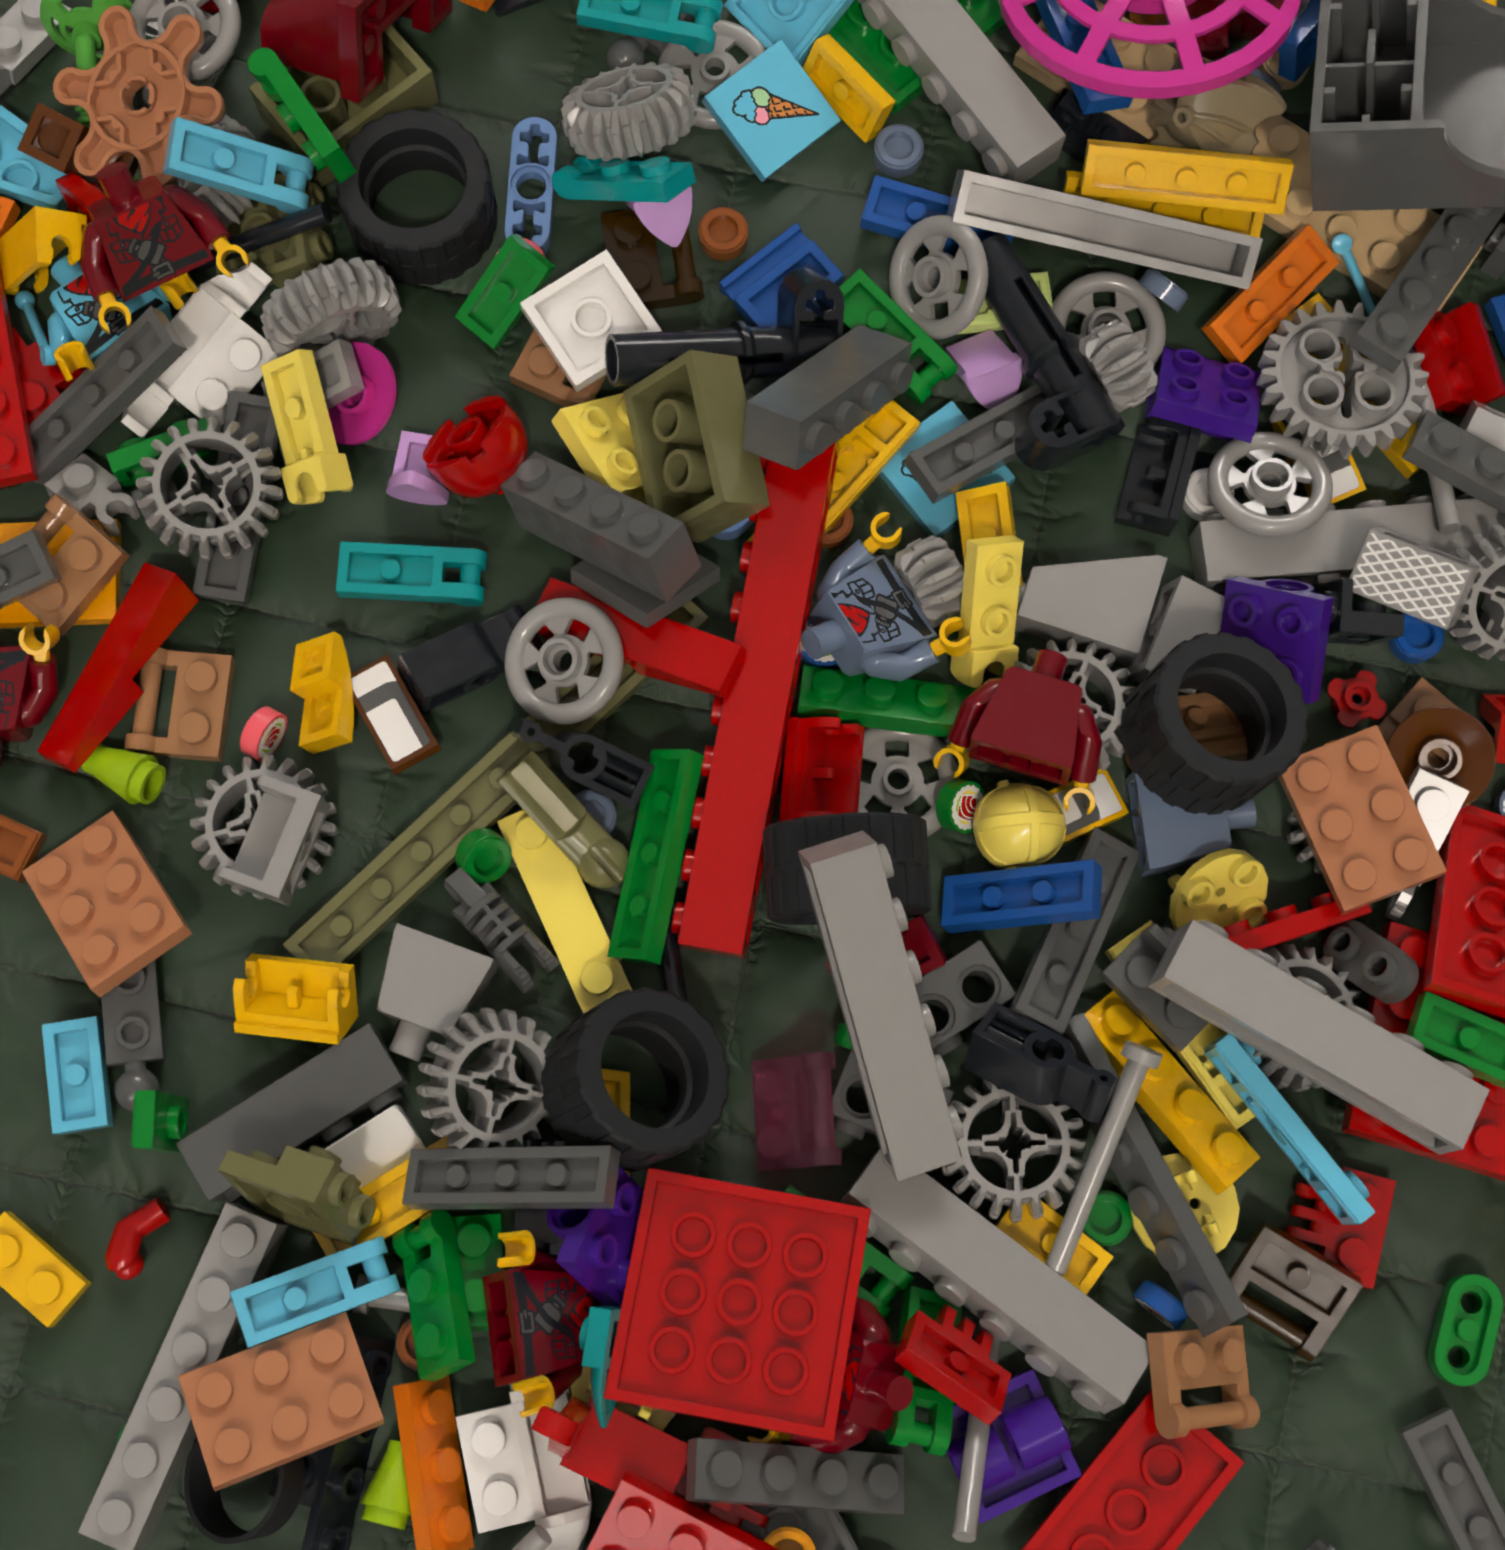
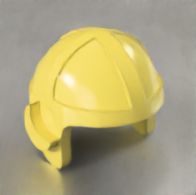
M1008 780L997 782L996 789L987 793L978 803L974 812L973 833L977 847L982 855L997 869L1005 870L1039 866L1053 858L1061 849L1066 834V818L1061 805L1048 791L1038 786H1031L1030 784L1009 783Z

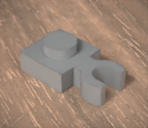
M84 453L44 484L50 498L54 493H57L73 504L88 519L96 515L103 531L110 536L117 537L120 534L116 521L113 519V516L116 514L127 513L135 520L140 517L134 499L130 495L122 493L123 490L118 479Z

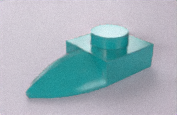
M590 1306L589 1316L583 1321L579 1335V1345L583 1351L581 1366L591 1367V1394L596 1417L601 1428H607L616 1405L615 1401L604 1399L621 1307Z

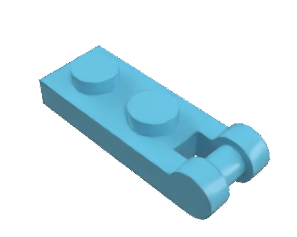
M176 117L171 122L163 168L164 174L276 206L278 210L288 214L308 208L310 197L305 194L306 182L313 178L314 164L310 158L180 117ZM276 170L286 176L285 186L274 183Z
M383 1236L231 1291L229 1294L247 1348L400 1291L401 1288L396 1274L390 1275L383 1254L388 1253ZM362 1263L369 1284L354 1289L347 1268Z

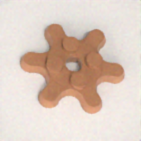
M111 6L102 13L98 23L99 33L104 43V53L100 62L94 68L88 70L66 67L57 74L53 82L55 98L66 106L82 107L86 110L90 119L88 134L74 151V165L79 173L87 177H96L99 170L115 163L120 156L129 152L138 159L143 179L149 176H156L163 186L172 185L178 177L163 173L171 122L176 117L210 126L220 123L226 114V105L222 95L216 89L209 86H196L190 83L188 71L190 63L204 44V31L197 19L189 14H181L169 22L161 36L153 40H145L139 35L137 23L132 13L123 6ZM147 86L149 89L148 103L150 107H143L135 111L133 98L140 88Z

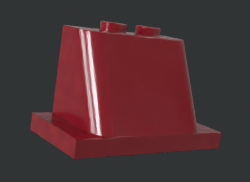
M271 0L265 8L261 21V48L272 49L284 65L339 81L341 98L360 104L384 80L382 33L399 16L412 19V28L431 33L452 12V0Z

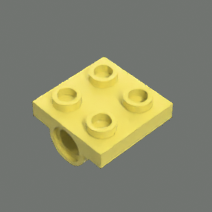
M623 393L561 408L551 422L584 474L645 504L646 499Z

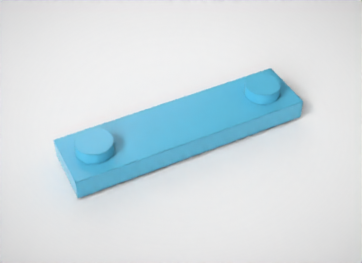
M1228 1033L1218 1037L1204 1048V1054L1342 1225H1360L1375 1213V1210L1366 1201L1370 1196L1366 1186L1351 1171L1346 1170L1343 1172L1260 1070L1258 1065L1261 1064L1260 1056H1253V1053L1256 1051L1253 1047L1242 1041H1237L1234 1036Z

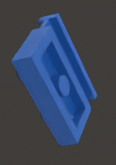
M795 223L719 282V291L724 296L727 295L734 303V308L751 327L777 326L778 293L780 284L786 275L800 268L813 269L839 287L843 284L844 274L812 239L809 240L801 232L799 224Z

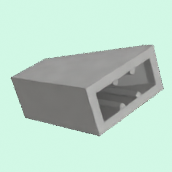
M1160 555L1032 567L1026 582L1019 586L1015 631L1045 641L1052 639L1056 644L1066 647L1068 639L1074 638L1077 642L1076 651L1085 653L1089 643L1094 642L1097 645L1095 657L1102 659L1108 653H1113L1116 657L1114 663L1129 667L1139 654L1168 558Z

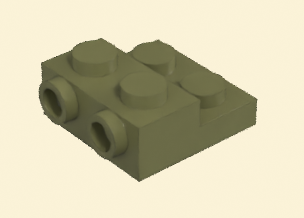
M282 173L275 175L274 183L285 186L286 176ZM310 180L307 181L305 194L310 197L308 208L322 202L327 204L321 188ZM251 200L254 209L245 210L239 216L240 224L233 222L227 227V230L232 237L290 214L278 210L276 206ZM320 226L250 252L248 255L250 262L256 264L272 278L268 286L275 285L283 288L286 279L297 278L302 275V270L310 271L317 268L320 263L327 265L326 261L333 258L334 250L329 236L325 231L321 230ZM241 256L225 262V267L230 272L246 265ZM216 265L217 275H223Z
M287 1145L279 1160L257 1150H253L249 1157L228 1149L217 1169L260 1214L354 1246L361 1230L370 1224L375 1213L376 1201L374 1197L363 1194L359 1189L361 1182L356 1176L344 1172L340 1167L342 1160L334 1153L321 1147L311 1146L309 1151L306 1152Z

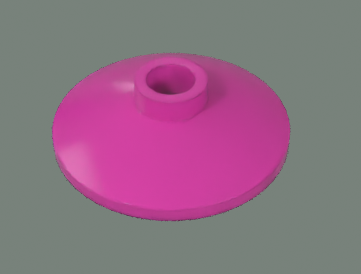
M351 342L365 389L328 410L336 443L343 445H358L375 437L388 422L396 401V378L391 363L379 349L362 342Z

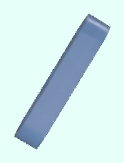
M529 117L520 121L512 133L504 231L506 240L509 235L518 234L521 237L525 232V215L533 216L536 235L532 237L531 241L536 243L542 249L544 255H546L552 242L555 203L552 176L557 171L559 148L554 126L546 119ZM533 136H540L542 138V143H540L538 149L539 164L530 163L531 157L528 144H531ZM528 179H537L546 186L543 195L537 199L523 198L518 193V188L522 182Z

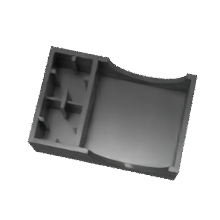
M1320 0L1310 120L1312 211L1505 207L1504 8L1491 5L1482 0Z

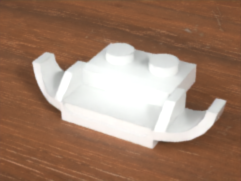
M250 262V267L245 265L231 271L234 278L224 274L217 275L199 285V291L193 293L170 321L187 350L123 411L121 422L139 437H145L176 400L199 419L205 417L208 422L211 416L218 417L222 427L225 421L230 391L249 394L263 377L260 366L278 358L275 351L271 350L267 340L242 320L272 281V278L253 262Z
M511 1384V1391L509 1392L511 1403L455 1417L478 1534L535 1520V1525L542 1526L552 1538V1543L545 1550H582L589 1529L593 1503L589 1479L559 1465L563 1457L547 1450L549 1438L531 1429L537 1414L521 1418L519 1412L523 1411L525 1407L521 1391H513ZM570 1388L555 1401L552 1409L558 1412L563 1410L572 1398Z

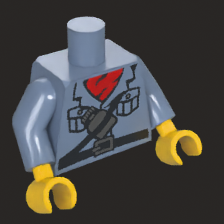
M882 512L876 515L871 522V535L864 542L858 539L829 566L816 591L819 602L809 615L813 627L803 631L802 645L805 652L812 659H819L831 654L842 672L849 676L866 673L869 677L904 681L940 662L939 656L945 652L950 656H963L969 651L972 641L971 636L964 637L958 642H951L947 639L951 633L958 632L964 627L963 619L959 617L945 620L940 626V638L934 640L937 636L935 630L885 554L876 558L874 553L879 548L885 550L894 548L898 545L902 536V527L891 537H881L877 533V529L890 518V513Z

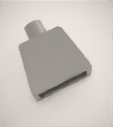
M397 923L393 932L377 1010L383 1015L400 1021L388 1051L419 1062L431 1033L443 1037L441 1027L446 1024L460 1030L459 1016L463 1013L471 1014L497 972L498 964L496 961L488 956Z

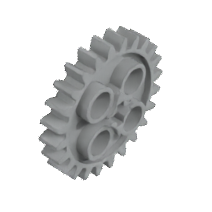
M1341 300L1336 301L1330 313L1327 312L1321 302L1315 303L1310 316L1301 308L1297 309L1291 322L1283 319L1276 333H1271L1264 347L1265 351H1263L1257 367L1262 370L1256 381V386L1266 388L1260 403L1261 405H1276L1269 420L1271 422H1278L1285 419L1288 422L1283 434L1286 438L1297 432L1303 434L1301 448L1303 449L1309 447L1313 441L1320 442L1321 455L1324 457L1330 452L1332 446L1339 447L1343 459L1349 458L1355 446L1358 447L1365 458L1370 456L1376 444L1384 451L1388 450L1395 437L1402 440L1410 426L1414 425L1422 412L1420 407L1428 396V391L1423 389V386L1429 378V372L1418 370L1425 358L1424 353L1408 352L1392 374L1376 362L1360 355L1362 353L1349 346L1368 319V317L1364 316L1363 303L1358 302L1352 313L1345 311ZM1339 341L1343 344L1344 355L1341 351ZM1308 353L1315 354L1319 356L1321 359L1314 358L1310 356ZM1311 398L1319 399L1323 401L1326 405L1318 404L1314 402ZM1364 399L1371 400L1377 406L1368 404ZM1341 403H1342V408H1343V406H1344V413H1345L1346 418L1342 416V413H1341Z

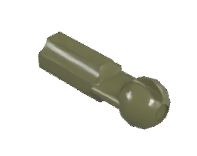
M529 749L511 763L496 781L578 868L583 880L590 886L598 889L614 888L621 884L624 880L629 857L625 846L617 839L612 838L532 749Z

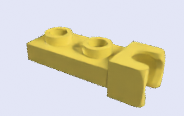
M297 349L261 365L286 464L280 470L288 500L295 505L317 504L324 501L325 492H350L353 489V481L345 453H338L313 351Z
M1013 535L967 539L960 618L963 619L964 627L959 630L958 639L953 640V642H958L964 637L971 636L972 643L969 651L963 656H951L950 670L958 681L973 688H977L982 684L985 669L1003 677L1006 669L1014 666L1015 661H1018L1019 647L1013 643L1024 541Z

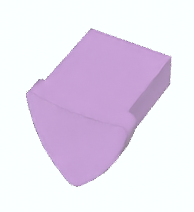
M688 187L668 203L627 201V205L654 236L671 247H678L690 222L692 187Z
M992 329L946 347V353L952 358L958 368L956 373L963 380L972 396L982 406L990 410L1016 396L1022 379L1023 360L1017 352L1012 353Z
M401 431L393 474L388 480L386 490L388 495L403 501L425 505H445L448 503L449 491L432 475L426 467L428 464L423 460V452L433 435Z

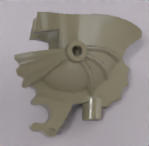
M1179 57L1171 70L1182 69ZM1202 57L1204 64L1213 62L1207 58ZM1251 74L1226 86L1197 95L1154 99V102L1149 105V111L1153 114L1150 125L1156 128L1158 137L1152 140L1150 145L1252 155L1255 146L1259 143L1256 136L1258 125L1269 117L1283 114L1287 105L1276 89Z

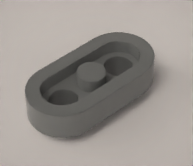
M1347 921L1339 924L1328 934L1324 942L1323 956L1333 957L1332 969L1336 972H1349L1347 977L1349 981L1382 1003L1394 1004L1403 1001L1414 991L1418 983L1419 968L1416 961L1403 950L1360 922ZM1387 965L1384 973L1379 975L1381 969Z

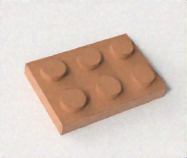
M1377 725L1301 754L1296 762L1278 778L1341 915L1441 877L1447 872Z
M113 810L22 871L88 987L98 997H102L193 934L123 820Z
M346 1312L178 1376L215 1492L384 1424L381 1409Z

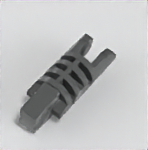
M461 867L445 879L444 889L458 905L452 910V914L491 958L496 961L498 966L523 994L534 985L527 970L511 955L521 944L532 955L537 964L545 968L546 971L551 972L560 964L558 959L489 882L480 887Z

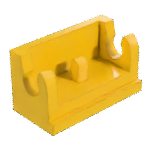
M34 206L0 238V265L5 293L9 295L17 294L20 284L32 273L35 276V283L33 284L35 292L37 294L41 293L48 285V266L51 265L52 259L67 246L69 250L67 255L68 263L71 266L76 264L80 260L82 228L87 225V216L85 214Z
M251 953L245 960V976L247 979H234L235 1033L338 1045L359 1017L353 964Z

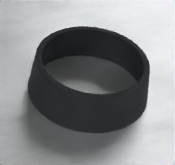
M197 1439L189 1454L184 1476L185 1501L195 1526L204 1536L221 1544L240 1543L275 1533L288 1522L301 1499L305 1481L304 1457L279 1466L278 1486L270 1509L256 1527L251 1531H245L234 1524L228 1517L222 1504L220 1490L214 1491Z

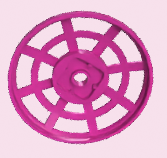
M998 0L1002 17L1013 37L1031 57L1048 70L1076 85L1101 93L1140 99H1168L1197 95L1226 86L1250 74L1271 58L1287 39L1297 19L1301 0H1284L1280 10H1278L1266 0H1226L1213 11L1190 20L1186 7L1196 0H1107L1101 12L1092 9L1081 0H1056L1067 14L1082 25L1090 28L1087 37L1076 54L1045 34L1029 17L1024 6L1037 0ZM1242 9L1268 26L1261 35L1242 49L1220 60L1206 64L1203 63L1196 37L1203 36L1222 27L1237 16ZM1126 11L1140 14L1165 13L1169 25H1139L1120 20ZM1110 37L1142 44L1174 42L1182 69L1138 71L1113 67L1097 61Z

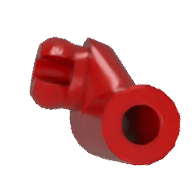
M158 1197L125 1216L114 1226L104 1258L108 1270L115 1271V1274L121 1280H131L142 1272L144 1263L142 1255L139 1254V1249L143 1238L171 1221L169 1211Z

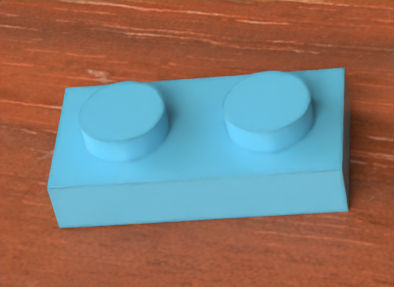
M92 1016L42 1024L52 1134L63 1135L112 1127L113 1116L102 1018Z

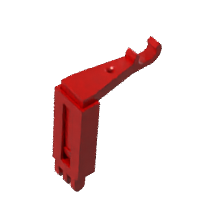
M572 1396L561 1412L547 1406H541L531 1429L549 1438L547 1450L563 1457L559 1465L614 1492L625 1471L628 1470L686 1501L687 1471L684 1469H687V1442L617 1408H614L607 1428H601L596 1417L592 1397L587 1403ZM687 1501L737 1528H740L743 1519L765 1529L769 1517L749 1508L750 1505L706 1502L711 1505L707 1509L703 1507L705 1502L695 1503ZM745 1531V1532H747L748 1534H750V1535L756 1537L754 1534H752V1533H750V1532H748V1531Z

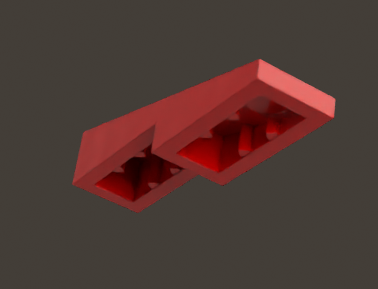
M144 562L37 750L44 759L76 773L144 693L132 678L199 601L176 573Z
M552 577L537 603L539 605L551 599L568 597L582 599L596 605L608 615L619 632L624 650V663L630 664L638 674L720 697H725L747 652L741 644L665 617L649 628H645L579 587ZM573 620L568 635L575 636L584 642L590 627L580 621ZM546 625L538 631L546 641L554 637V634ZM591 653L603 657L602 654Z

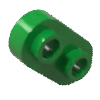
M1461 1274L1450 1279L1442 1290L1428 1347V1362L1433 1373L1445 1383L1457 1386H1471L1481 1381L1488 1372L1503 1311L1501 1292L1490 1279L1477 1274ZM1466 1292H1470L1475 1299V1307L1469 1313L1461 1306V1298ZM1454 1346H1457L1462 1352V1361L1456 1367H1453L1448 1361V1352Z

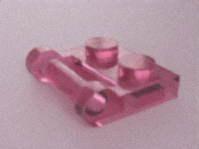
M813 1052L798 1056L752 1061L758 1171L843 1165L842 1149L836 1148L831 1082V1070L836 1069L835 1052Z

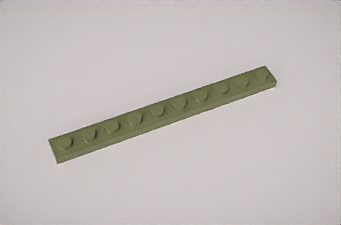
M692 600L665 617L702 630L709 623V617ZM593 655L590 657L591 662L587 676L599 678L603 657ZM624 663L622 678L615 694L605 707L590 718L564 725L546 723L530 714L525 719L536 722L541 727L542 732L552 737H555V735L563 730L570 729L591 734L651 677L638 674L630 664ZM578 686L559 688L560 703H570L578 700ZM509 733L284 942L283 946L295 958L346 964L455 862L456 849L460 841L468 833L479 828H491L517 804L496 781L511 763L529 749H532L549 769L553 770L548 759V747L538 742H525L513 737ZM582 742L573 745L569 750V754Z

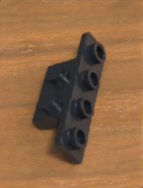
M355 1334L361 1356L379 1407L381 1408L386 1382L392 1369L395 1341L385 1337ZM378 1427L303 1456L305 1481L299 1504L310 1507L311 1511L301 1550H349L359 1498L365 1485V1473L373 1438ZM279 1466L275 1468L269 1495L275 1496L278 1486Z

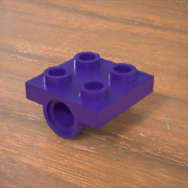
M1164 347L1157 366L1156 375L1158 376L1156 392L1149 396L1145 418L1158 417L1201 429V434L1226 441L1237 439L1251 443L1258 426L1261 387L1256 386V381L1260 373L1241 363L1230 362L1226 364L1204 358L1200 353L1191 349L1175 350Z
M1240 576L1227 579L1220 632L1231 633L1238 637L1244 636L1254 640V643L1263 648H1268L1293 673L1292 676L1295 682L1300 685L1303 692L1304 703L1311 704L1319 700L1334 597L1314 593L1312 585L1295 580L1266 579L1258 581Z
M620 1166L614 1209H548L546 1216L549 1228L563 1241L556 1262L601 1304L621 1307L644 1192Z
M1028 1368L1011 1376L1002 1413L990 1424L978 1518L979 1524L1082 1476L1070 1450L1071 1444L1066 1430L1053 1404L1045 1395L1033 1368ZM954 1403L951 1440L946 1453L960 1481L969 1412Z

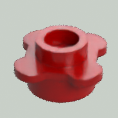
M1362 670L1354 678L1347 680L1335 678L1328 684L1326 692L1328 697L1331 698L1332 710L1336 715L1337 722L1341 726L1352 728L1366 718L1379 720L1385 715L1387 705L1378 696L1375 688L1377 678L1372 672ZM1352 696H1360L1361 702H1353Z

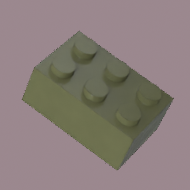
M392 25L382 33L384 80L360 104L341 98L339 81L284 65L343 152H345L346 144L352 136L357 135L362 130V127L371 120L375 121L383 117L384 114L393 111L394 113L406 111V109L427 111L439 102L432 70ZM257 81L252 84L249 90L261 119L290 152L308 157L301 146L302 143L309 139L303 129L293 134L275 108L282 102L272 101L262 89L260 82ZM314 165L313 179L321 188L335 179L328 166L319 172Z
M690 349L623 392L646 504L684 522L692 542L701 543L770 506L760 457L743 450L747 398L737 356Z

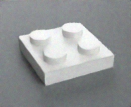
M607 249L520 302L521 311L576 392H579L607 374L605 344L609 334L662 331Z

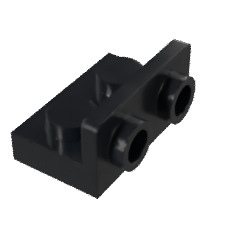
M1341 578L1314 588V593L1334 597L1327 643L1370 646L1404 635L1405 615L1386 613V605L1379 603H1355L1352 609L1353 579Z

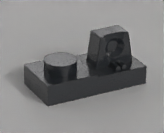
M1065 88L1047 111L1066 134L1061 150L1083 164L1088 139L1146 144L1147 138L1107 113L1098 112L1084 115L1073 91H1068Z

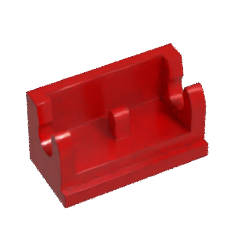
M788 717L779 821L826 814L858 813L865 727L859 724H840L841 718Z

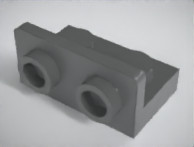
M1153 923L1142 930L1098 976L1175 1053H1178L1209 1022L1147 987L1175 933L1168 927L1161 929L1157 924Z

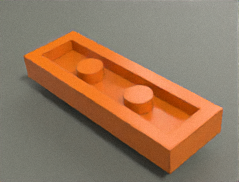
M1310 224L1302 226L1253 274L1249 290L1240 288L1201 329L1229 363L1237 362L1242 364L1340 261Z
M449 1375L436 1382L416 1380L394 1385L393 1393L416 1550H469L475 1548Z

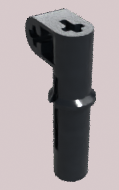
M997 234L981 241L988 261L989 275L985 300L1024 361L1022 372L1027 378L1036 380L1047 400L1042 401L1033 408L1015 438V451L1024 465L1033 470L1047 471L1105 445L1124 429L1125 423L1080 354L1079 338L1076 334L1067 333L1006 235ZM1061 420L1064 427L1057 436L1053 431Z
M800 268L786 275L780 284L777 326L748 327L743 321H733L729 328L609 334L605 344V366L608 380L611 386L614 387L633 386L690 349L737 356L744 386L750 379L783 377L843 336V293L838 285L815 270ZM814 314L820 317L819 324H800V321H814Z

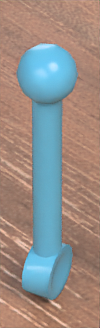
M1346 233L1338 234L1332 241V248L1336 253L1342 255L1369 317L1375 309V305L1352 254L1353 240Z
M20 291L14 298L15 304L26 315L40 349L41 363L43 366H55L56 360L52 356L51 346L33 308L35 297L29 291Z

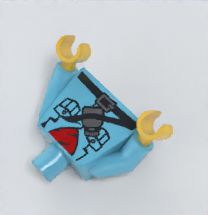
M66 255L55 262L51 269V275L60 284V287L54 290L49 297L55 312L50 315L47 324L52 356L56 360L65 380L69 382L73 380L71 374L79 368L87 367L90 371L94 370L93 362L128 327L124 315L120 311L114 310L108 312L104 318L109 327L110 334L105 333L101 329L98 314L102 306L100 302L93 300L80 262L78 261L71 266ZM188 272L126 302H123L119 294L116 297V301L123 303L129 309L131 325L150 306L164 312L169 321H171L173 316L170 306L166 301L171 302L176 310H180L184 306V302L180 297L188 292L197 293L199 288Z

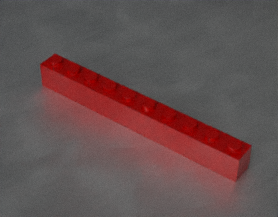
M838 441L798 470L760 456L762 470L766 473L765 484L770 506L749 517L750 522H756L753 542L745 541L741 553L740 572L747 573L743 592L735 591L730 614V621L737 623L734 642L741 644L747 652L725 697L715 695L711 724L718 725L715 745H706L704 750L701 776L708 777L705 798L697 797L695 800L691 827L699 829L695 850H686L682 866L681 879L682 881L689 882L685 903H676L672 919L671 931L673 934H679L678 944L686 949L747 959L764 866L763 830L771 824L786 745L788 717H791L803 653L802 633L807 629L839 456Z

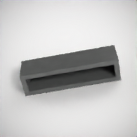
M862 325L856 326L746 401L743 450L794 470L800 469L908 389L913 377V366L910 364L912 343Z
M536 451L519 466L515 474L500 485L522 529L665 602H668L702 567L684 522Z
M371 1024L365 1025L341 1040L338 1045H333L176 1143L209 1201L222 1202L227 1199L229 1203H237L244 1199L235 1187L217 1170L228 1149L249 1157L253 1150H257L279 1160L287 1145L304 1151L322 1138L326 1145L333 1143L355 1128L352 1122L354 1118L369 1109L372 1110L374 1115L381 1113L403 1098L399 1090L409 1085L410 1082L393 1054L388 1051L389 1048L378 1029Z

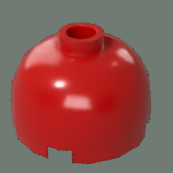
M486 396L465 406L463 409L469 416L461 420L456 426L450 419L443 423L431 437L423 452V460L428 464L426 467L432 475L452 493L465 498L487 497L495 493L497 495L504 494L500 485L515 474L519 466L526 460L529 451L526 428L517 413L501 396Z

